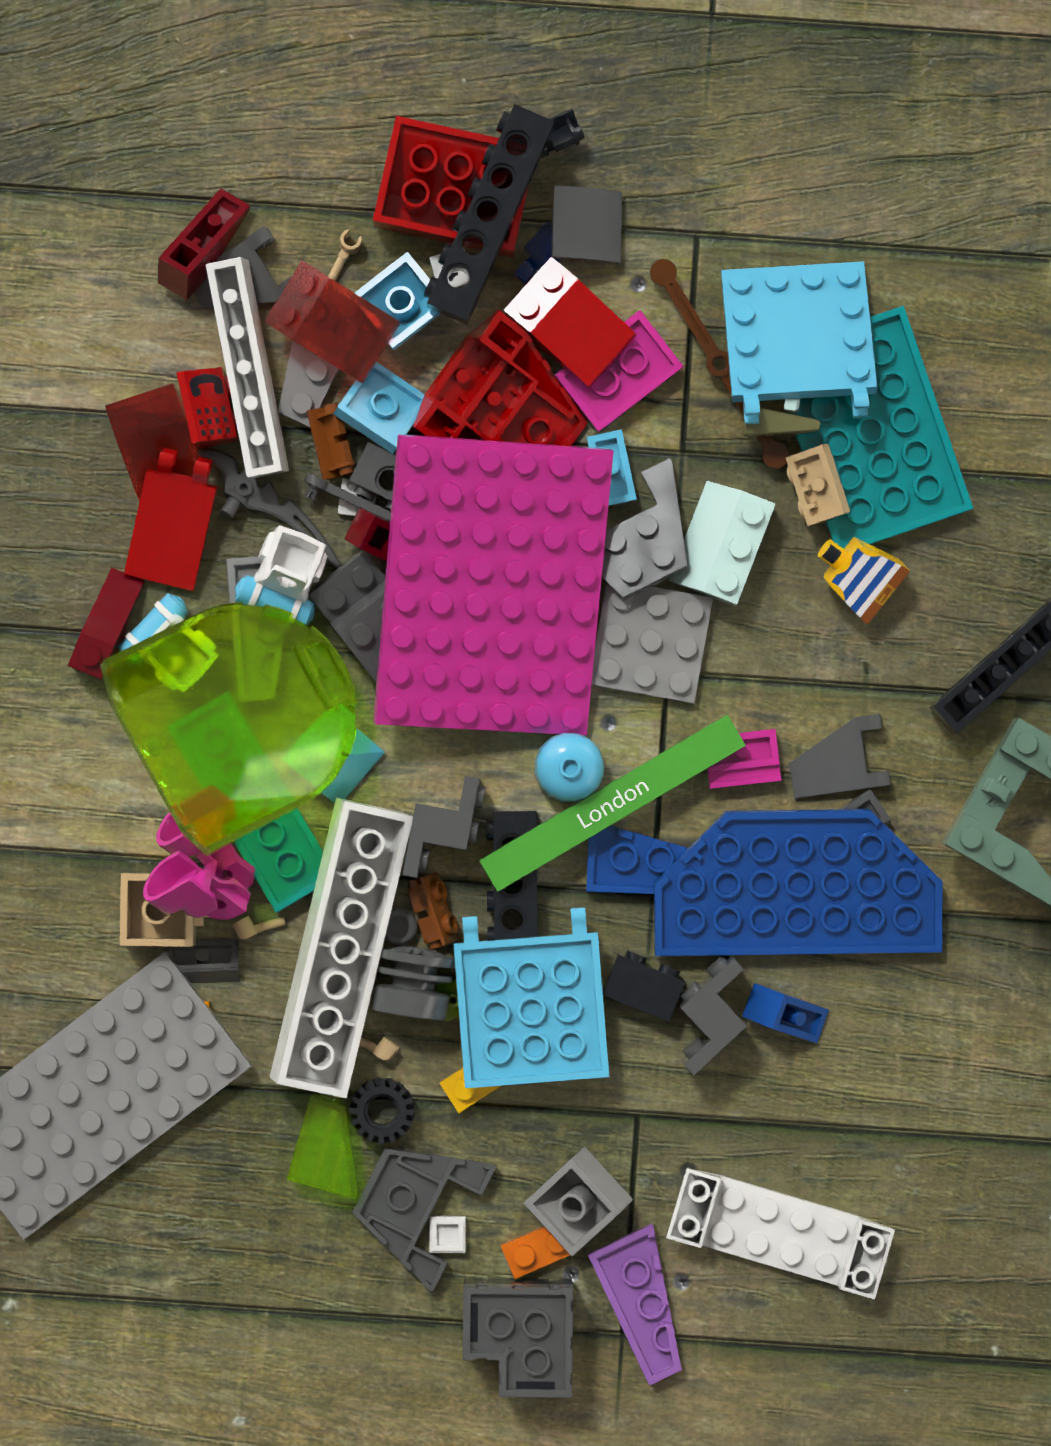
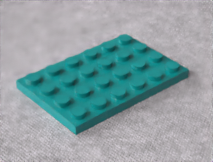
M904 305L870 317L877 393L868 394V417L853 418L851 395L800 398L798 413L791 414L819 420L820 422L818 431L795 434L801 452L823 444H829L850 512L826 520L825 523L831 540L843 549L854 537L868 544H873L974 509Z

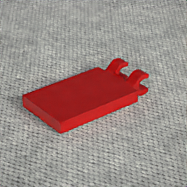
M164 447L159 455L157 471L148 469L145 474L124 574L194 591L218 486L208 484L213 459L199 456L198 460L195 461L191 477L173 472L178 451Z

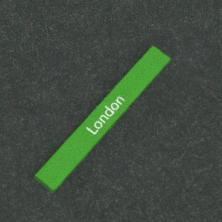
M727 714L480 859L479 862L498 892L746 745Z

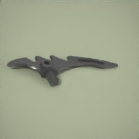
M206 449L201 452L202 456L213 459V462L223 473L225 480L223 495L227 498V501L220 510V514L223 517L232 519L239 507L242 509L258 510L271 514L290 525L295 531L308 535L294 520L293 517H296L316 540L326 544V561L337 568L341 566L340 561L324 536L305 513L291 500H287L283 505L279 504L271 482H265L260 488L257 478H248L246 470L238 474L237 460L214 449Z

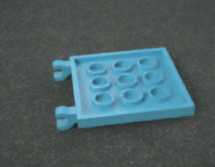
M864 261L721 270L732 403L743 402L745 425L759 424V401L851 395L853 418L868 417V394L877 393V380Z
M585 907L570 909L572 934L479 941L477 916L462 918L464 943H454L465 1088L609 1077L598 932L587 933Z

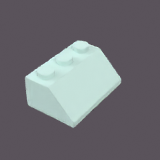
M706 481L684 538L688 569L669 578L668 581L735 607L741 596L775 503L738 489Z

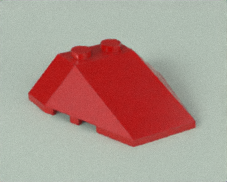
M497 310L465 337L428 388L413 427L425 436L572 446L588 423L565 388L560 385L550 370L551 367L533 344V340L528 332L500 310Z

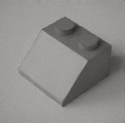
M584 1146L523 1204L565 1250L573 1256L610 1223L633 1199Z

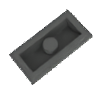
M239 939L196 940V945L193 947L167 946V953L190 983L240 982Z

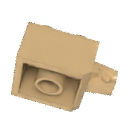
M121 873L120 946L193 947L196 945V926H204V918L211 917L205 915L200 918L188 916L182 910L173 914L163 913L146 901L143 896V888L151 873Z

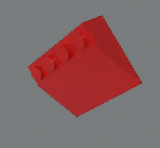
M396 116L373 216L374 228L453 245L458 233L453 230L455 221L461 210L468 211L472 201L471 198L467 197L475 177L482 179L487 167L482 164L484 155L490 144L497 145L499 138ZM510 141L506 149L511 155L519 156L526 151L527 146L524 143ZM504 172L497 173L492 178L493 185L499 189L509 187L513 181L511 176ZM528 189L498 255L514 258ZM490 205L482 206L477 212L479 219L484 222H491L498 215L497 210ZM470 238L464 242L463 247L482 251L483 244L476 238Z

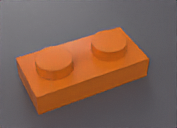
M544 1226L501 1244L514 1279L570 1256Z

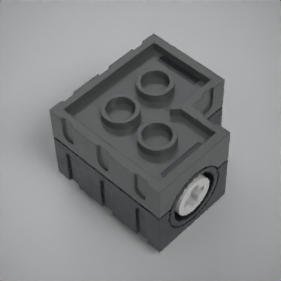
M464 1278L463 1360H476V1358L499 1360V1397L572 1398V1279L524 1278V1280H513V1278H488V1280H477V1278Z

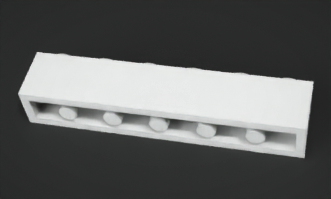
M237 257L206 264L246 475L248 478H258L288 472V461L249 260Z

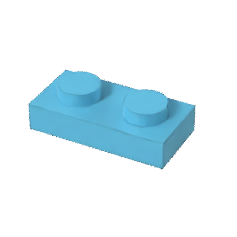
M622 429L588 436L587 443L589 448H603L614 451L608 506L636 501L637 498Z

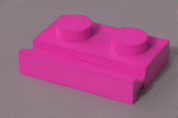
M776 729L739 733L746 746L707 768L709 789L781 781Z

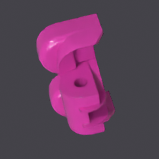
M213 785L175 806L165 816L157 831L156 842L171 855L153 869L143 888V896L146 901L163 913L173 914L182 910L185 914L194 918L207 915L219 920H229L246 912L251 895L247 889L253 884L255 867L241 858L228 839L222 835L223 827L237 820L235 803ZM194 855L204 866V868L202 869L198 867V865L189 857Z

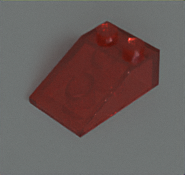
M303 260L264 321L361 383H364L401 323L333 277Z
M174 383L105 405L117 444L139 502L146 471L148 469L157 471L159 455L164 447L178 451L173 472L192 477L195 461L198 460L200 455L198 449L191 442L185 410Z

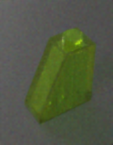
M312 1093L286 1179L356 1200L359 1185L347 1103L341 1102V1097Z

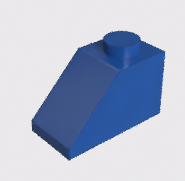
M754 983L742 1017L771 1029L817 1043L829 1009Z

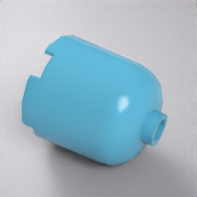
M561 733L550 737L540 747L534 762V774L539 787L548 797L561 803H576L590 796L599 788L604 777L605 761L600 748L590 738L579 733Z

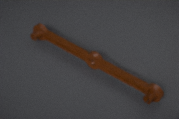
M667 259L657 260L650 269L651 280L656 285L665 288L708 358L706 361L707 371L711 376L721 379L731 396L728 353L718 349L676 281L677 269L672 261ZM716 359H723L725 361V368L717 370L714 367V361ZM735 402L744 417L743 402ZM772 436L756 437L764 449L762 459L767 467L780 469L787 464L786 457H789V451L784 444L775 442Z

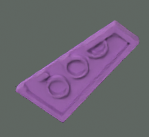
M650 1223L589 1252L588 1257L648 1384L652 1385L681 1371L682 1368L653 1223Z

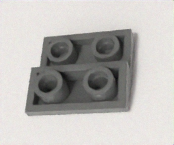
M554 185L552 188L551 257L561 260H584V263L620 264L622 192Z

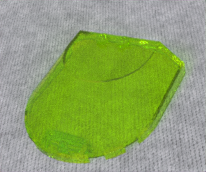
M243 602L211 607L105 659L100 665L110 706L181 833L207 857L302 807L317 797L338 776L347 757L351 753L357 731V727H355V707L357 706V699L350 673L343 659L329 640L314 626L309 628L299 620L292 618L293 613L267 604L261 607L243 605Z

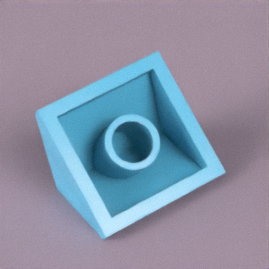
M408 252L351 295L378 334L393 350L440 315V313L427 307L429 298L424 297V292L430 279Z

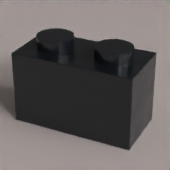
M627 950L625 956L617 954L603 988V995L669 1022L685 984L684 980L678 978L680 971L664 964H660L659 969L645 965L646 957Z

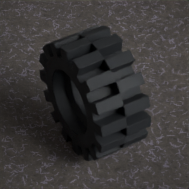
M379 1077L365 1082L356 1091L351 1100L349 1114L352 1126L367 1141L371 1143L372 1141L377 1142L378 1144L392 1143L398 1138L403 1137L411 1127L415 1114V1105L411 1093L402 1083L396 1082L391 1078ZM377 1097H387L396 1106V1116L388 1124H377L369 1116V1104Z

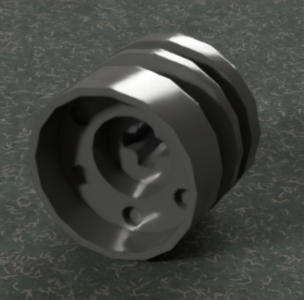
M412 946L382 948L380 958L394 960L395 967L378 966V972L393 977L392 984L376 985L372 1009L402 1016L446 1020L450 996L435 991V984L451 983L452 976L439 974L437 970L438 967L454 968L455 959L447 957L436 950Z

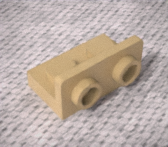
M823 444L786 457L788 465L787 475L790 482L795 486L799 499L798 509L801 516L806 520L807 526L819 524L850 512L829 444Z

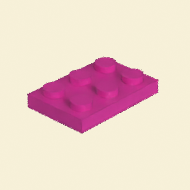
M641 310L624 322L637 336L590 388L585 386L565 368L555 375L556 379L565 388L566 392L598 433L684 367Z

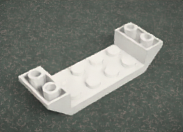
M686 1168L666 1238L698 1248L705 1246L834 1284L841 1290L875 1300L895 1229L855 1214L723 1175Z

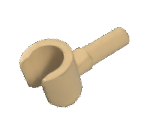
M345 230L341 234V250L328 276L334 280H337L349 256L356 254L361 247V236L358 238L356 245L348 246L345 244L344 241L348 237L349 230Z
M247 916L234 923L233 928L239 938L248 939L265 930L285 926L284 917L260 922L254 926L250 916Z
M361 1037L359 1046L368 1049L378 1058L388 1061L399 1050V1047L386 1037H383L378 1045Z

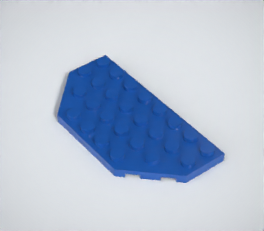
M870 809L725 811L654 882L655 956L942 952L943 881Z

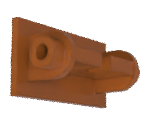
M338 403L306 410L323 480L350 476L354 472L353 466L356 465L355 461L352 460L348 440L345 438L344 422L333 414L338 407Z
M435 872L408 881L410 888L407 889L414 912L427 910L428 913L427 917L417 920L424 943H428L430 949H434L460 940L458 936V922L456 917L450 912L446 900L447 889L444 882L439 879L438 873Z

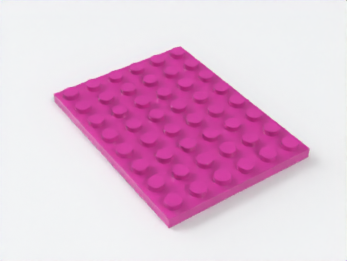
M398 434L373 718L375 724L548 734L579 733L587 736L613 450Z

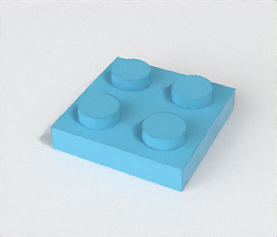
M371 358L333 414L393 454L397 449L398 434L406 435L415 423L425 394Z

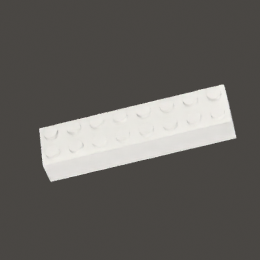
M336 797L270 1073V1078L277 1084L347 1098L413 816Z

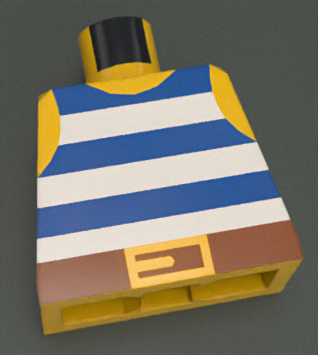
M855 537L850 540L844 549L829 539L818 552V557L830 565L823 576L824 579L866 624H869L910 572L900 559Z

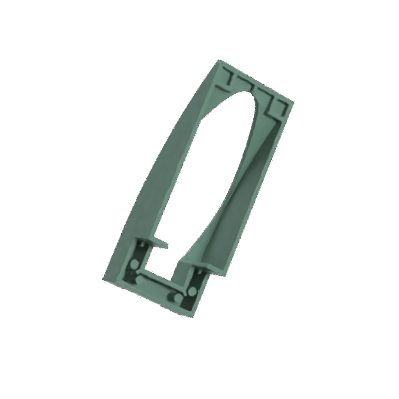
M1015 718L941 844L998 876L999 880L1051 909V877L1028 849L995 831L1029 770L1051 782V736L1024 720Z

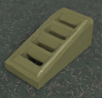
M760 408L759 424H746L742 436L758 437L813 433L819 430L820 422L815 419Z

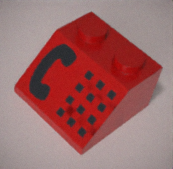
M217 367L176 372L192 444L197 449H203L239 441L235 413L230 399L231 393L227 375L225 376L223 368Z

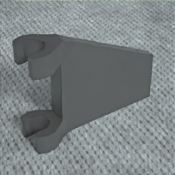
M265 226L219 256L216 261L237 257L249 260L257 304L283 302L303 291L304 287L298 276L295 277V275L279 285L276 283L257 252L275 241L269 228H265ZM207 277L194 292L203 309L214 308L209 279Z
M881 715L855 717L791 761L789 765L794 798L891 785L889 771L867 774L861 731L882 728Z

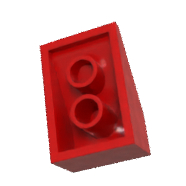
M552 257L504 309L506 316L528 332L534 344L588 388L597 381L637 336L592 291Z

